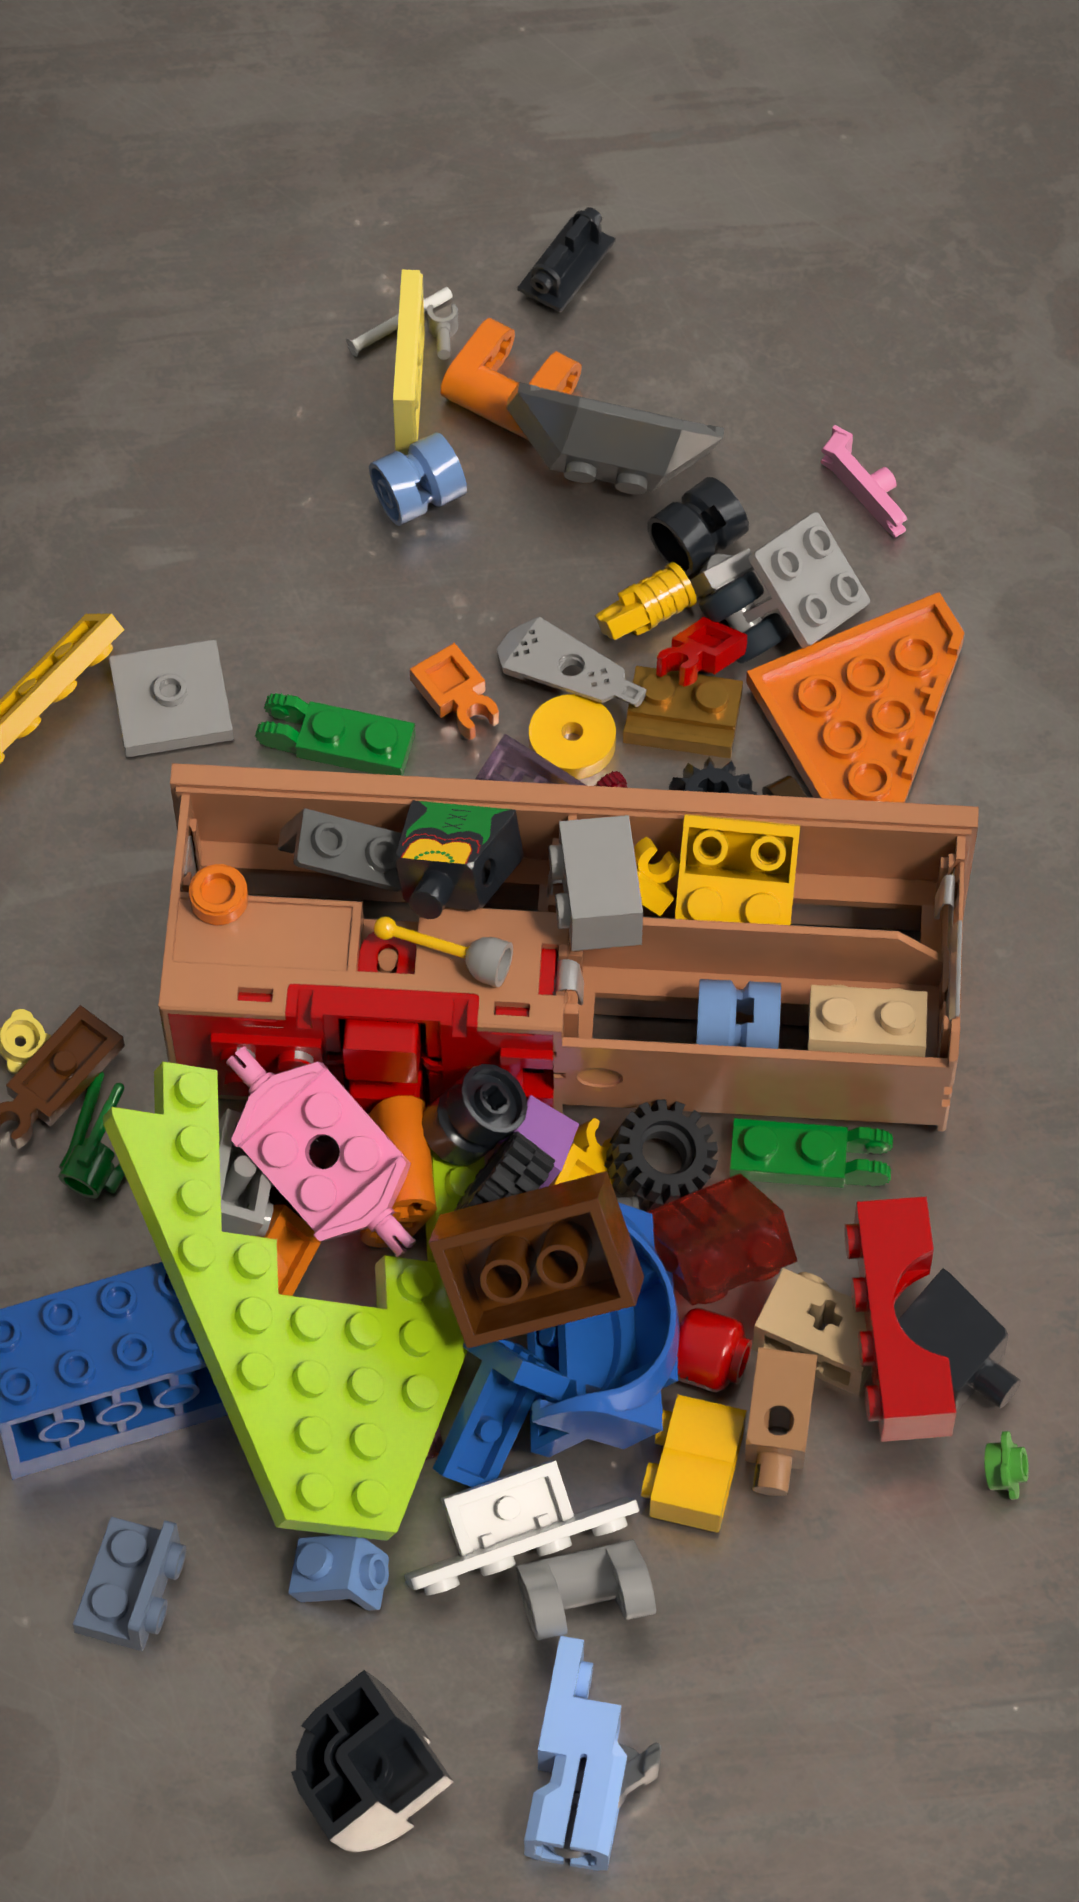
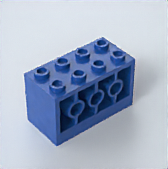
M163 1262L0 1309V1440L12 1480L228 1415Z

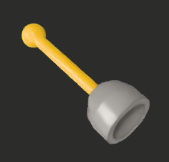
M380 917L374 924V933L382 940L396 937L464 958L471 975L482 983L500 987L508 974L513 956L512 942L496 937H482L472 942L469 947H465L397 926L390 917Z

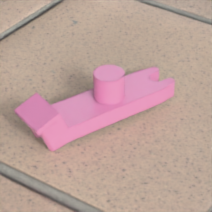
M834 425L832 436L821 450L825 454L820 461L821 464L835 473L893 538L898 537L906 532L902 523L907 521V517L887 494L897 485L894 475L886 467H882L870 475L851 454L853 434Z

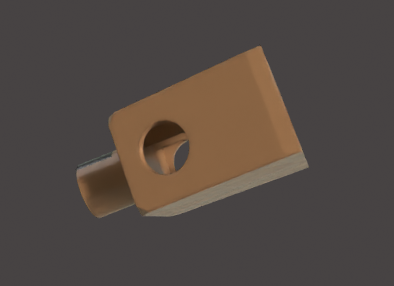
M758 1347L745 1449V1461L756 1464L753 1491L771 1496L788 1495L791 1468H804L818 1355ZM774 1428H780L787 1431L788 1433L784 1435H774L770 1433L769 1430Z

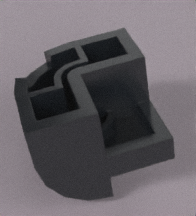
M363 1670L320 1704L301 1725L305 1731L296 1751V1770L291 1772L300 1796L328 1839L344 1850L353 1852L371 1850L397 1839L415 1827L409 1817L454 1783L429 1746L431 1740L399 1699L366 1670Z

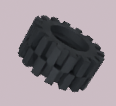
M666 1099L656 1100L651 1108L648 1102L639 1105L635 1112L631 1111L614 1133L609 1142L612 1145L606 1154V1161H614L607 1170L610 1179L619 1176L622 1179L616 1187L618 1192L623 1195L629 1189L635 1193L634 1197H638L639 1206L645 1199L650 1201L648 1211L658 1212L664 1204H666L667 1212L677 1210L682 1203L684 1206L690 1203L711 1178L710 1175L716 1169L718 1161L712 1159L718 1152L717 1142L707 1143V1140L713 1134L710 1125L707 1124L699 1129L696 1123L702 1116L695 1110H693L689 1117L684 1116L682 1112L685 1104L677 1101L670 1110L667 1109ZM651 1138H658L670 1143L681 1156L682 1164L680 1170L672 1174H666L654 1169L643 1156L642 1148L644 1142Z
M516 1131L515 1134L510 1135L508 1140L500 1145L495 1154H492L487 1160L485 1167L480 1169L475 1176V1180L465 1190V1195L459 1200L454 1211L539 1189L547 1180L549 1172L553 1169L555 1159L520 1132Z

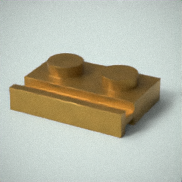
M636 665L633 683L647 689L639 707L631 704L628 705L627 719L623 731V743L731 759L743 692V681L698 674V679L695 683L683 687L679 685L678 671H671L665 676L660 677L656 675L657 668Z

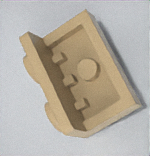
M811 985L808 1013V1051L925 1057L927 992L909 991L901 988L875 989L848 987L845 985Z

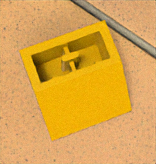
M685 814L675 919L791 925L800 825Z

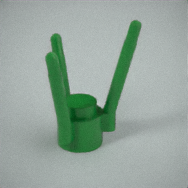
M103 1071L87 1089L68 1151L59 1165L61 1171L58 1175L60 1181L68 1188L80 1195L93 1199L100 1196L103 1188L110 1193H115L125 1176L120 1163L116 1167L112 1163L115 1153L101 1143L106 1132L103 1125V1116L111 1107H117L124 1092V1085L122 1083H116L113 1086L89 1137L85 1139L104 1079Z

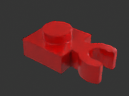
M703 617L672 637L671 647L663 649L658 653L656 675L663 677L668 672L680 671L679 685L683 687L695 683L698 679L699 671L715 675L745 654L747 634Z

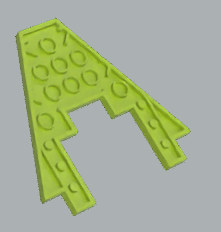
M162 1062L154 1070L155 1113L111 1107L103 1116V1125L276 1528L387 1541L398 1532L468 1351L462 1347L465 1341L428 1242L439 1216L455 1210L457 1203L465 1195L464 1192L467 1187L475 1180V1176L480 1169L485 1167V1158L483 1156L479 1161L467 1166L453 1165L441 1159L431 1149L437 1210L426 1222L428 1261L384 1255L375 1264L377 1308L278 1294L277 1239L222 1232L217 1070Z

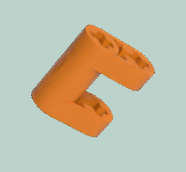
M487 318L448 367L441 383V396L528 440L507 410L508 398L518 385V382L497 372L510 353L515 338V331L492 318ZM555 351L547 358L529 384L572 394L581 375V363Z
M395 1096L382 1100L368 1115L411 1163L406 1180L392 1206V1209L395 1211L392 1216L413 1237L437 1210L431 1148L424 1137L422 1127L426 1104L425 1101L418 1097ZM367 1228L360 1231V1237L364 1244L376 1248L389 1247L376 1233V1230L372 1232Z

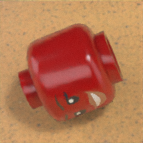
M703 1308L689 1310L681 1323H679L678 1381L712 1392L724 1390L730 1382L738 1384L747 1367L752 1348V1339L745 1337L742 1323L737 1319Z

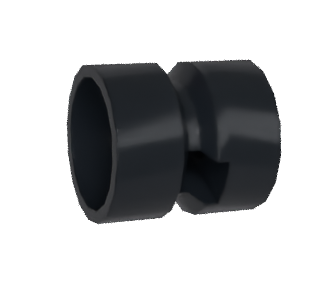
M706 477L681 497V503L672 502L651 517L647 522V530L653 545L667 564L671 562L677 563L685 574L690 576L705 565L711 556L715 555V550L724 551L749 531V521L744 508L734 493L718 479Z
M492 1064L475 1066L460 1077L452 1087L447 1088L424 1110L422 1119L424 1137L430 1148L441 1159L453 1165L467 1166L475 1163L490 1152L499 1141L506 1139L524 1122L528 1109L525 1092L518 1080L507 1070Z

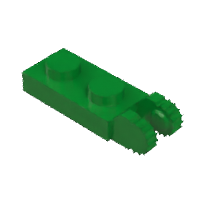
M271 693L270 696H267L264 709L269 716L274 717V719L277 718L286 722L300 724L302 727L299 733L287 724H276L273 721L261 722V724H258L255 733L256 741H259V744H263L271 749L276 748L280 751L294 753L296 758L371 774L403 776L416 735L415 723L309 701V704H307L298 696Z
M734 1118L729 1179L844 1188V1184L879 1187L891 1181L890 1166L882 1161H870L869 1159H855L846 1163V1152L881 1155L891 1151L893 1148V1137L889 1131L878 1128L872 1129L871 1127H857L848 1131V1127Z

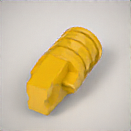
M671 562L663 570H658L652 573L650 577H645L639 583L632 584L617 593L619 600L597 613L595 617L601 632L613 640L632 631L638 636L653 629L658 623L670 619L672 615L679 614L685 608L694 606L697 603L694 588L683 569L677 563Z

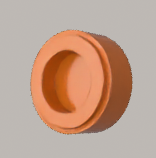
M214 864L202 868L194 875L189 885L191 908L200 920L211 925H225L234 922L245 912L248 905V890L245 878L237 869L224 864Z

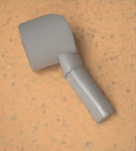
M433 304L427 307L428 331L437 338V355L442 360L450 357V337L455 335L458 330V307L456 304H451L452 313L445 318H440L433 314Z

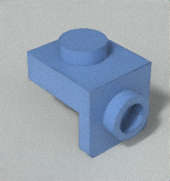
M343 1535L298 1538L288 1594L301 1603L352 1599L367 1611L379 1610L381 1608L384 1587L389 1578V1557L366 1538Z

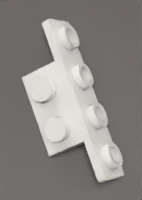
M549 1460L441 1498L459 1555L406 1573L404 1577L408 1587L413 1590L423 1588L426 1596L441 1593L460 1585L457 1575L480 1568L482 1576L491 1575L515 1566L514 1555L536 1548L538 1556H544L568 1548L572 1545L570 1536L582 1531L592 1529L594 1536H601L628 1526L625 1516L639 1512L636 1499L623 1497L573 1514L556 1460Z

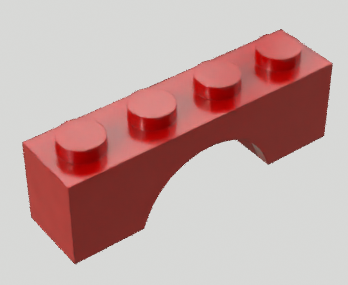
M927 1196L856 1202L854 1224H845L844 1236L847 1259L858 1260L860 1277L851 1278V1293L854 1312H864L867 1331L858 1332V1349L861 1367L871 1366L874 1385L865 1386V1404L868 1421H878L881 1442L952 1436L956 1407L949 1358L929 1352L913 1342L901 1328L894 1310V1304L901 1293L912 1283L930 1274L934 1247Z

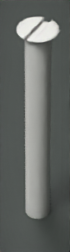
M445 287L425 298L424 314L427 313L428 305L433 304L434 309L453 298L451 290ZM399 314L353 340L346 339L347 347L351 354L357 357L360 350L397 330Z

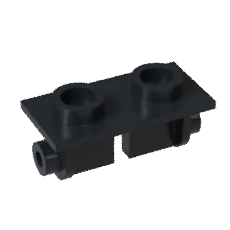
M587 207L584 211H577L519 284L517 291L562 312L616 242V238L602 232L600 223L603 218L601 214L591 207Z

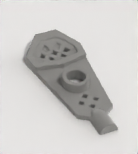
M541 617L511 629L496 649L503 673L522 680L528 678L600 703L616 697L635 707H639L645 698L647 689L625 680L623 667ZM571 665L582 669L581 673L575 676H566L562 671Z

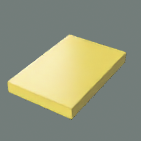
M402 269L393 411L395 451L407 455L408 447L410 444L418 441L425 319L423 274H420V270Z

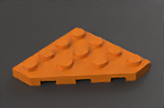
M937 592L818 641L806 648L799 649L748 670L746 684L814 798L905 803L963 646L965 632L940 592Z

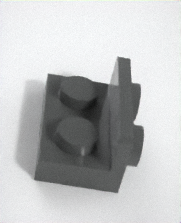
M306 808L301 810L281 828L278 850L294 854L293 862L295 866L395 892L401 890L396 865V852L402 833Z

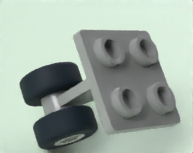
M813 512L749 555L751 565L770 595L768 598L756 605L753 603V601L763 595L764 588L755 573L751 571L704 597L699 602V607L704 616L711 621L720 622L726 619L731 628L747 634L746 652L736 660L738 663L743 664L784 640L789 634L787 626L778 613H772L762 618L763 615L778 608L802 648H806L869 605L870 598L820 514Z

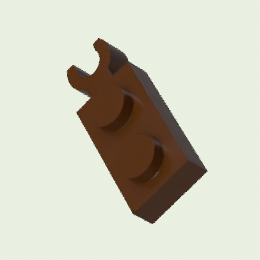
M81 1005L6 1084L7 1093L14 1100L0 1103V1127L6 1121H16L19 1123L18 1128L10 1135L11 1144L16 1149L23 1147L29 1142L33 1133L32 1124L38 1117L49 1126H52L125 1047L124 1037Z

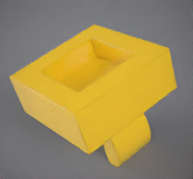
M644 837L634 847L641 901L643 906L661 916L674 900L665 882L677 874L680 863L675 855L668 851L660 862L652 865L648 864L649 860L657 852V848L651 839Z

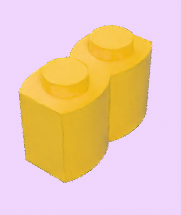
M677 1395L673 1412L663 1409V1431L656 1434L655 1444L664 1446L659 1464L648 1463L641 1491V1497L650 1499L649 1517L719 1533L743 1440L747 1410L683 1395Z

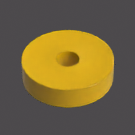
M576 694L561 695L543 703L531 718L529 724L530 753L535 763L549 775L564 780L585 779L602 771L614 755L616 747L615 722L611 713L600 702ZM574 733L578 734L581 738L570 741L565 739L564 736Z

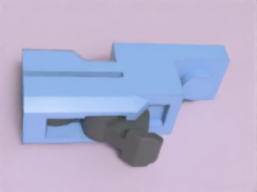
M560 1636L538 1746V1770L550 1772L552 1775L550 1783L533 1793L524 1839V1855L535 1860L562 1865L564 1858H571L570 1866L603 1871L608 1870L619 1808L624 1803L628 1793L642 1784L648 1785L657 1779L662 1747L656 1742L639 1754L635 1749L617 1743L621 1726V1705L588 1699L594 1663L584 1661V1640Z

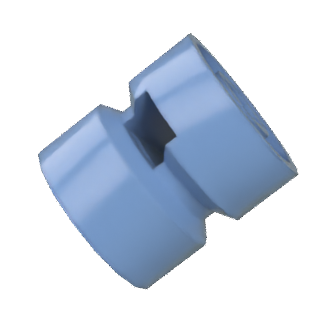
M437 432L410 444L407 455L395 451L371 462L369 465V475L376 496L388 517L398 526L426 514L429 503L441 507L467 493V483L461 464L449 442L442 434Z
M700 979L696 1044L778 1049L781 983L749 981L744 989L741 990L736 989L732 980ZM736 1012L753 1015L752 1023L736 1024Z

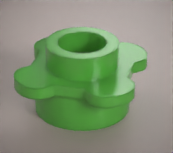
M1003 1431L1001 1442L986 1444L984 1456L986 1480L991 1491L1008 1490L1010 1499L1016 1500L1019 1498V1483L1028 1481V1457L1025 1447H1018L1017 1444L1013 1443L1010 1431Z

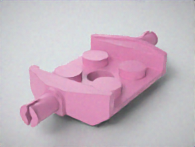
M245 1046L236 1051L235 1054L246 1067L236 1056H231L226 1061V1064L250 1087L248 1092L251 1095L231 1138L234 1145L241 1147L315 1231L314 1236L319 1241H328L369 1228L372 1232L376 1230V1233L396 1254L397 1258L403 1255L407 1250L396 1239V1236L406 1248H411L416 1240L392 1216L395 1213L392 1206L406 1180L411 1164L410 1161L323 1063L314 1062L274 1075L272 1072L266 1073ZM324 1135L334 1138L340 1149L337 1162L328 1169L316 1167L309 1156L311 1143L317 1137Z

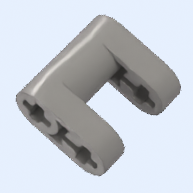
M633 1539L516 1565L523 1606L537 1641L567 1634L564 1610L616 1599L626 1621L656 1614L655 1597L646 1563Z

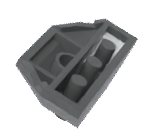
M522 382L518 383L507 402V410L550 470L564 472L565 478L575 482L591 483L596 479L614 483L617 490L629 494H643L646 491H654L710 454L723 439L724 428L705 425L593 400Z

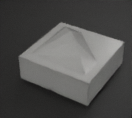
M750 548L735 556L725 554L711 556L698 575L690 580L697 596H702L703 598L746 573L753 571L754 568L749 561V555L752 554Z

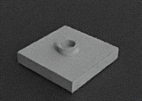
M216 639L109 656L126 757L234 740Z

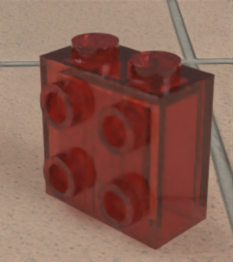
M741 1173L648 1211L653 1214L655 1250L666 1271L673 1273L674 1289L692 1306L719 1301L728 1294L729 1290L750 1281L760 1282L771 1279L780 1272L781 1268L798 1261L783 1210Z

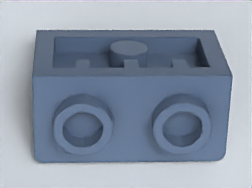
M111 1516L73 1622L75 1633L143 1652L149 1633L157 1635L162 1628L168 1604L167 1599H163L162 1596L168 1578L177 1580L184 1564L186 1545L180 1543L177 1523L165 1520L162 1529L159 1530Z

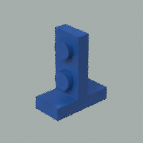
M507 1339L468 1349L465 1342L462 1346L482 1360L432 1469L446 1478L470 1487L498 1478L537 1392L561 1401L571 1380L520 1344Z

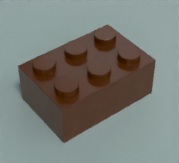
M607 1171L441 1214L428 1242L467 1349L636 1306L644 1280V1274Z

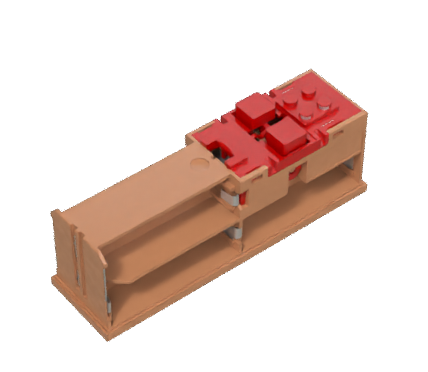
M172 763L170 788L177 827V839L158 1006L168 1062L217 1070L219 1099L248 1100L251 1095L248 1092L250 1087L226 1064V1061L231 1056H236L246 1067L235 1054L236 1051L245 1046L266 1073L272 1072L274 1075L314 1062L323 1063L367 1114L382 1100L395 1096L418 1097L425 1101L427 1108L434 1099L447 1088L452 1087L471 1068L480 1064H492L507 1070L518 1080L525 1092L526 1100L532 1095L562 1114L563 1104L638 1108L639 1105L648 1102L651 1108L656 1100L666 1099L668 1110L677 1101L685 1104L683 1111L691 1112L695 1110L708 1113L937 1125V1131L943 1132L946 1130L952 1086L954 1085L959 1054L963 917L978 831L979 807ZM413 800L516 810L524 857L484 907L538 910L520 911L480 908L474 911L444 908L441 915L436 919L428 920L419 916V922L395 921L397 926L465 947H469L472 942L482 937H496L512 942L513 956L508 974L500 987H494L475 979L468 970L464 958L396 937L388 940L378 938L374 933L376 919H364L362 902L248 896L247 908L237 920L225 925H211L203 922L194 914L190 904L189 885L194 875L202 868L214 864H224L237 869L243 875L247 884L248 894L408 903L403 899L401 890L395 892L297 867L293 862L294 854L278 850L281 828L304 808L402 833L410 805ZM685 814L800 825L791 924L921 931L920 942L899 931L643 917L642 945L572 951L569 928L558 929L555 894L564 893L562 880L551 879L549 845H559V821L629 815L633 846L635 847L644 837H648L657 848V852L649 860L648 864L652 865L660 862L668 851L673 853L680 863ZM679 870L672 879L665 882L674 897L672 903L661 916L642 905L643 916L675 917ZM700 979L732 980L736 989L741 990L744 989L749 981L781 983L780 1025L808 1026L811 985H845L848 987L875 989L901 988L909 991L927 992L925 1057L593 1039L594 1014L697 1020ZM736 1012V1022L752 1023L753 1015Z

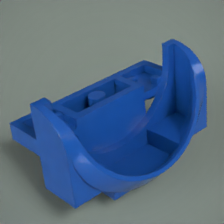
M619 1203L644 1274L636 1306L527 1333L528 1351L571 1379L561 1401L537 1392L530 1407L532 1453L551 1457L586 1439L626 1449L663 1431L661 1389L678 1381L679 1316L674 1294L673 1273L666 1271L655 1250L652 1213Z

